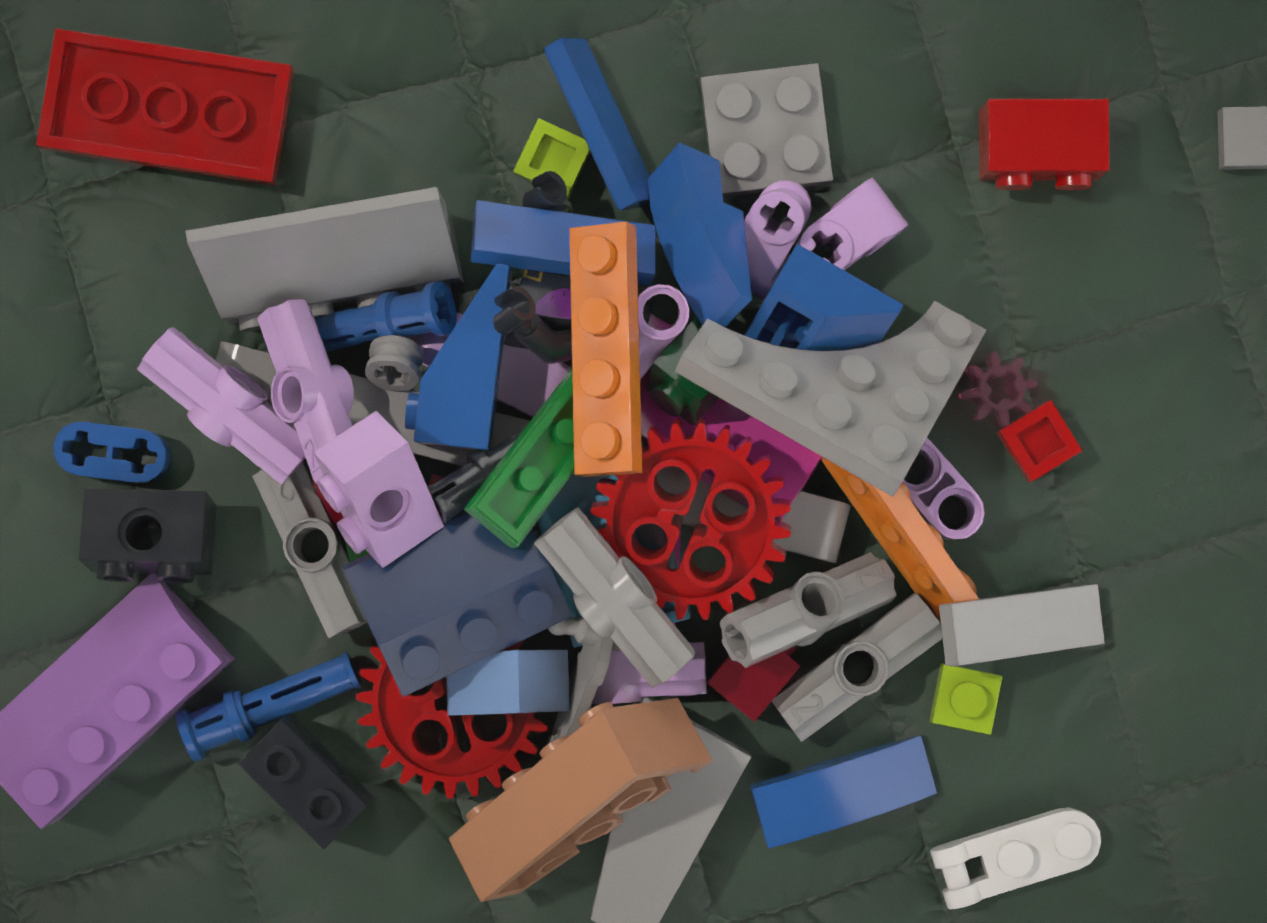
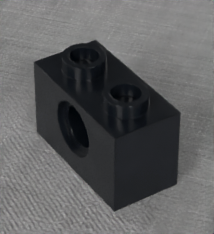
M85 489L79 561L91 572H97V579L108 582H131L134 579V573L157 574V580L176 584L194 582V575H212L216 504L206 491ZM149 526L161 527V538L153 548L143 551L136 550V538L144 528Z
M292 714L281 719L238 762L250 777L323 850L375 799Z

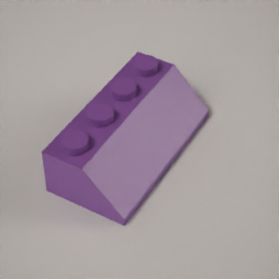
M150 574L0 711V785L40 829L59 821L235 658L165 582L157 580V574Z

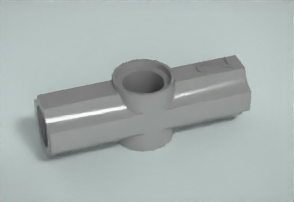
M303 461L284 484H280L263 469L252 477L283 541L285 557L296 568L328 638L332 639L367 623L342 568L343 565L350 563L345 539L334 525L322 500L317 497L314 491L312 476L305 462ZM322 530L328 538V552L320 561L310 563L302 554V541L311 531Z
M578 507L563 516L534 542L540 552L575 593L573 594L575 605L589 626L605 639L611 637L652 688L666 682L694 657L695 650L657 605L656 593L642 571L630 559L626 557L619 558Z
M871 552L824 573H807L792 587L727 614L720 621L723 636L722 644L731 660L738 661L745 668L793 646L811 645L825 632L889 604L897 596L894 589L895 576L885 559H879ZM803 603L809 606L813 610L815 615L810 613L804 607Z
M914 593L854 638L840 643L833 650L832 654L781 690L772 700V703L802 742L859 699L878 691L889 677L943 639L941 624L918 594ZM864 650L873 660L872 674L862 683H850L843 674V663L850 653Z

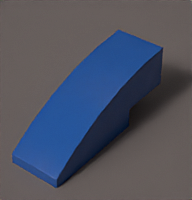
M679 142L647 179L650 209L659 241L671 271L700 323L703 325L708 318L726 327L752 300L743 211L723 203L719 160Z
M921 735L805 766L806 769L749 784L768 849L841 828L937 794Z

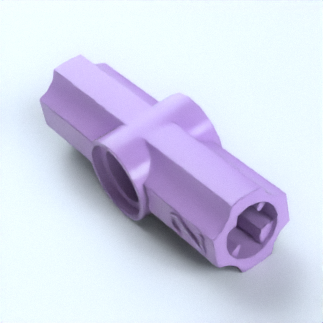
M287 300L280 305L267 308L257 320L276 371L271 385L273 409L283 422L294 423L314 483L317 484V480L324 475L313 452L352 427L348 413L353 404L354 389L348 372L342 366L330 364L314 316L306 300Z
M174 327L167 329L142 358V362L137 370L188 410L187 416L198 430L220 445L226 447L234 446L280 484H284L306 458L294 423L283 422L276 415L273 406L267 402L268 396L266 392L253 379L235 367L220 365L205 353L202 348H199Z

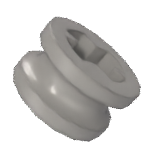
M395 335L381 336L373 340L369 349L370 359L366 363L365 375L368 380L386 390L407 391L414 388L419 383V367L422 365L424 357L422 348L413 340Z

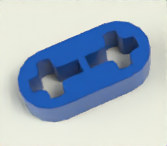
M73 422L62 428L53 444L54 457L58 465L66 472L79 476L134 483H153L161 479L169 471L172 462V451L168 442L160 434L144 429L90 422ZM88 432V442L107 446L106 458L88 456L84 461V466H80L79 456L70 453L71 442H80L83 438V433ZM142 440H147V448L152 452H157V460L155 464H146L143 473L140 474L138 473L137 463L119 460L120 448L140 449Z

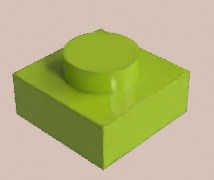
M538 118L513 173L514 176L532 183L533 178L544 172H556L565 182L567 187L566 200H568L591 151L585 139Z
M941 663L929 721L935 724L991 735L1003 676L959 666H946V664Z

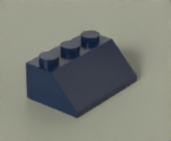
M462 510L453 516L451 520L443 523V528L384 568L370 554L342 566L403 697L572 617L548 560L534 544L537 538L532 529L518 547L510 549L468 512Z

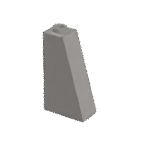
M644 696L642 701H640L639 703L653 702L657 700L650 696ZM691 720L713 761L696 773H691L690 770L673 773L666 778L672 788L654 802H647L646 800L635 808L619 813L623 823L609 832L592 907V921L596 923L660 922L751 758L748 751Z

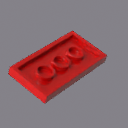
M55 28L36 146L43 150L276 186L294 68L289 64Z

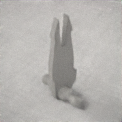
M582 615L578 618L570 617L548 628L554 635L566 634L574 636L579 644H583L581 652H578L569 677L570 711H558L547 745L556 739L571 735L581 727L578 720L590 709L598 685L602 686L610 664L611 651H621L611 637L605 639L596 633Z

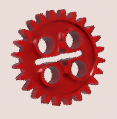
M679 419L673 421L670 437L664 439L654 425L649 427L647 431L649 446L647 448L642 446V473L615 475L618 480L600 478L596 489L610 499L608 501L594 502L590 509L591 514L607 520L606 523L598 525L595 529L603 536L605 541H609V546L619 558L626 557L630 559L642 571L656 593L657 605L662 609L666 601L675 603L677 620L684 618L688 604H696L702 619L708 620L711 602L717 600L722 608L730 614L734 610L733 594L737 591L744 598L753 601L756 597V590L751 581L753 577L769 584L773 581L774 573L765 563V560L784 562L786 551L780 545L773 542V539L791 537V525L775 520V517L791 511V501L772 497L773 494L784 486L785 480L783 476L765 478L763 475L771 464V456L769 454L763 455L752 461L748 455L751 451L753 439L747 437L734 447L729 444V425H725L716 438L709 437L705 419L699 420L694 435H686ZM668 466L679 467L687 473L691 485L682 493H668L658 483V471ZM711 469L714 471L715 477L702 506L700 522L702 524H696L693 528L679 567L671 569L668 566V560L682 527L683 518L680 515L685 516L688 513L703 472ZM734 489L744 494L749 506L740 515L729 516L718 510L715 506L714 498L722 490ZM642 524H656L665 531L668 542L658 549L645 548L636 539L635 529ZM704 546L715 547L722 552L726 563L717 571H703L694 563L692 558L693 552Z
M525 639L501 651L520 650L519 648ZM374 645L369 650L381 664L379 668L369 667L360 670L359 674L373 682L374 685L373 689L356 694V700L372 704L373 710L358 719V724L363 726L376 725L378 733L367 742L366 746L368 749L377 748L382 745L387 747L389 752L380 765L383 769L392 766L398 761L404 765L399 783L404 785L417 773L423 776L422 794L427 795L434 787L436 781L444 782L447 799H452L455 796L459 782H465L468 790L474 797L480 793L481 777L486 776L496 788H499L503 784L500 767L505 765L516 773L523 769L522 763L516 755L518 750L530 754H536L539 747L527 735L529 731L545 732L549 724L535 716V712L506 713L507 729L503 735L496 738H488L477 731L475 715H462L471 744V749L468 752L462 751L457 737L455 715H447V706L442 707L439 698L447 693L446 677L434 682L432 688L426 693L413 692L403 697L379 646ZM436 720L446 728L448 742L444 749L429 751L419 744L416 730L420 722Z

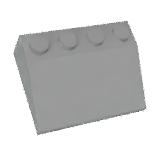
M438 187L185 231L188 246L221 319L230 324L239 323L241 332L261 330L257 318L267 308L280 305L287 300H306L313 316L319 317L333 313V307L352 303H357V308L374 304L375 300L382 293L396 291L404 295L423 291L427 283L441 281L446 284L452 294L451 286L464 284L452 213Z

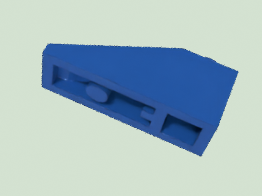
M495 265L421 378L419 394L409 393L405 412V429L415 430L414 442L424 445L488 451L492 448L505 334L498 333L494 329L493 318L503 310L496 306L494 299L511 286L512 271L509 265Z

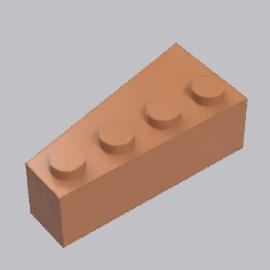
M678 698L613 707L611 702H606L591 708L579 718L578 721L581 727L574 733L556 739L540 751L542 760L532 768L521 770L510 776L502 784L503 793L496 799L477 805L465 815L468 822L448 839L480 902L523 892L580 852L577 845L606 835L622 824L623 820L619 813L635 808L646 800L647 802H654L670 791L672 788L666 779L670 775L688 770L691 773H696L713 761Z

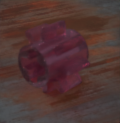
M991 352L987 355L986 359L988 370L983 372L980 368L972 365L965 369L967 376L974 381L971 389L960 393L959 398L964 400L973 399V402L978 407L973 415L974 421L977 422L990 413L995 414L999 427L1009 425V409L1013 408L1023 414L1031 411L1032 408L1023 400L1025 390L1036 386L1037 381L1032 379L1024 380L1019 372L1023 364L1021 357L1015 359L1009 365H1000V357L997 352ZM1004 377L1007 381L1004 386V392L1010 398H1004L993 403L988 398L992 388L986 383V380L993 381Z

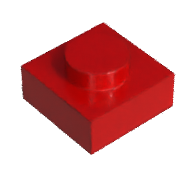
M1052 400L1044 402L996 432L1027 483L1033 482L1082 451Z

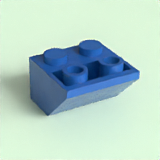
M797 244L744 336L772 345L798 350L844 351L864 348L881 342L900 313L903 304Z

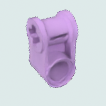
M872 177L836 203L830 209L831 211L810 225L796 242L795 246L799 244L812 251L816 245L821 247L829 243L833 247L834 252L827 261L845 271L864 256L868 257L893 239L908 226V223Z
M778 180L769 184L753 204L744 220L751 293L762 300L765 299L790 257L789 251L808 221L812 210L811 199L807 191L794 181ZM780 201L790 206L787 217L782 223L772 217L775 207Z

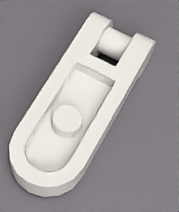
M1068 807L1051 810L950 841L930 849L935 868L942 869L947 887L942 892L947 909H958L970 906L994 895L1079 870L1091 864L1098 855L1101 837L1094 820L1082 811ZM980 856L985 875L970 879L965 861Z

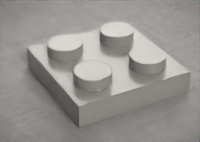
M819 63L701 77L700 86L709 156L719 160L723 197L760 193L769 184L778 180H791L799 183L802 187L832 183L833 176Z

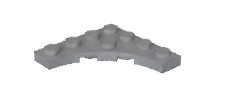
M934 301L927 312L913 326L884 342L844 351H810L787 348L755 340L729 330L707 318L682 354L674 372L893 497L984 336L986 329Z

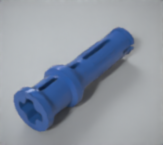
M436 281L427 283L423 291L401 295L396 291L382 293L375 300L374 304L333 312L328 315L314 317L325 350L328 352L372 342L378 337L387 335L401 336L410 339L411 336L429 332L438 337L449 335L456 326L457 311L449 288L443 282Z
M345 652L339 657L292 674L244 695L240 690H230L223 693V700L191 713L187 709L180 710L175 713L176 723L188 754L194 762L205 758V752L236 739H239L242 743L252 740L253 736L257 734L256 728L297 711L307 709L312 705L354 688H361V682L349 653Z

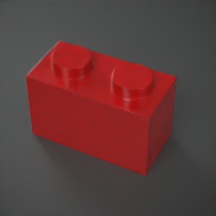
M988 99L979 110V180H996V189L1024 190L1032 188V180H1055L1056 189L1083 190L1091 188L1092 180H1098L1109 171V99Z

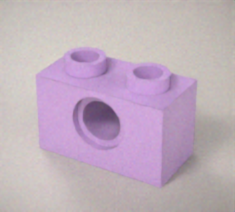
M377 411L313 452L324 475L317 480V485L330 506L337 513L341 511L344 518L337 522V527L355 553L359 554L366 550L384 568L444 527L409 443Z

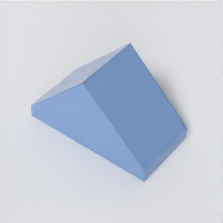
M568 650L499 651L446 676L447 715L570 711Z

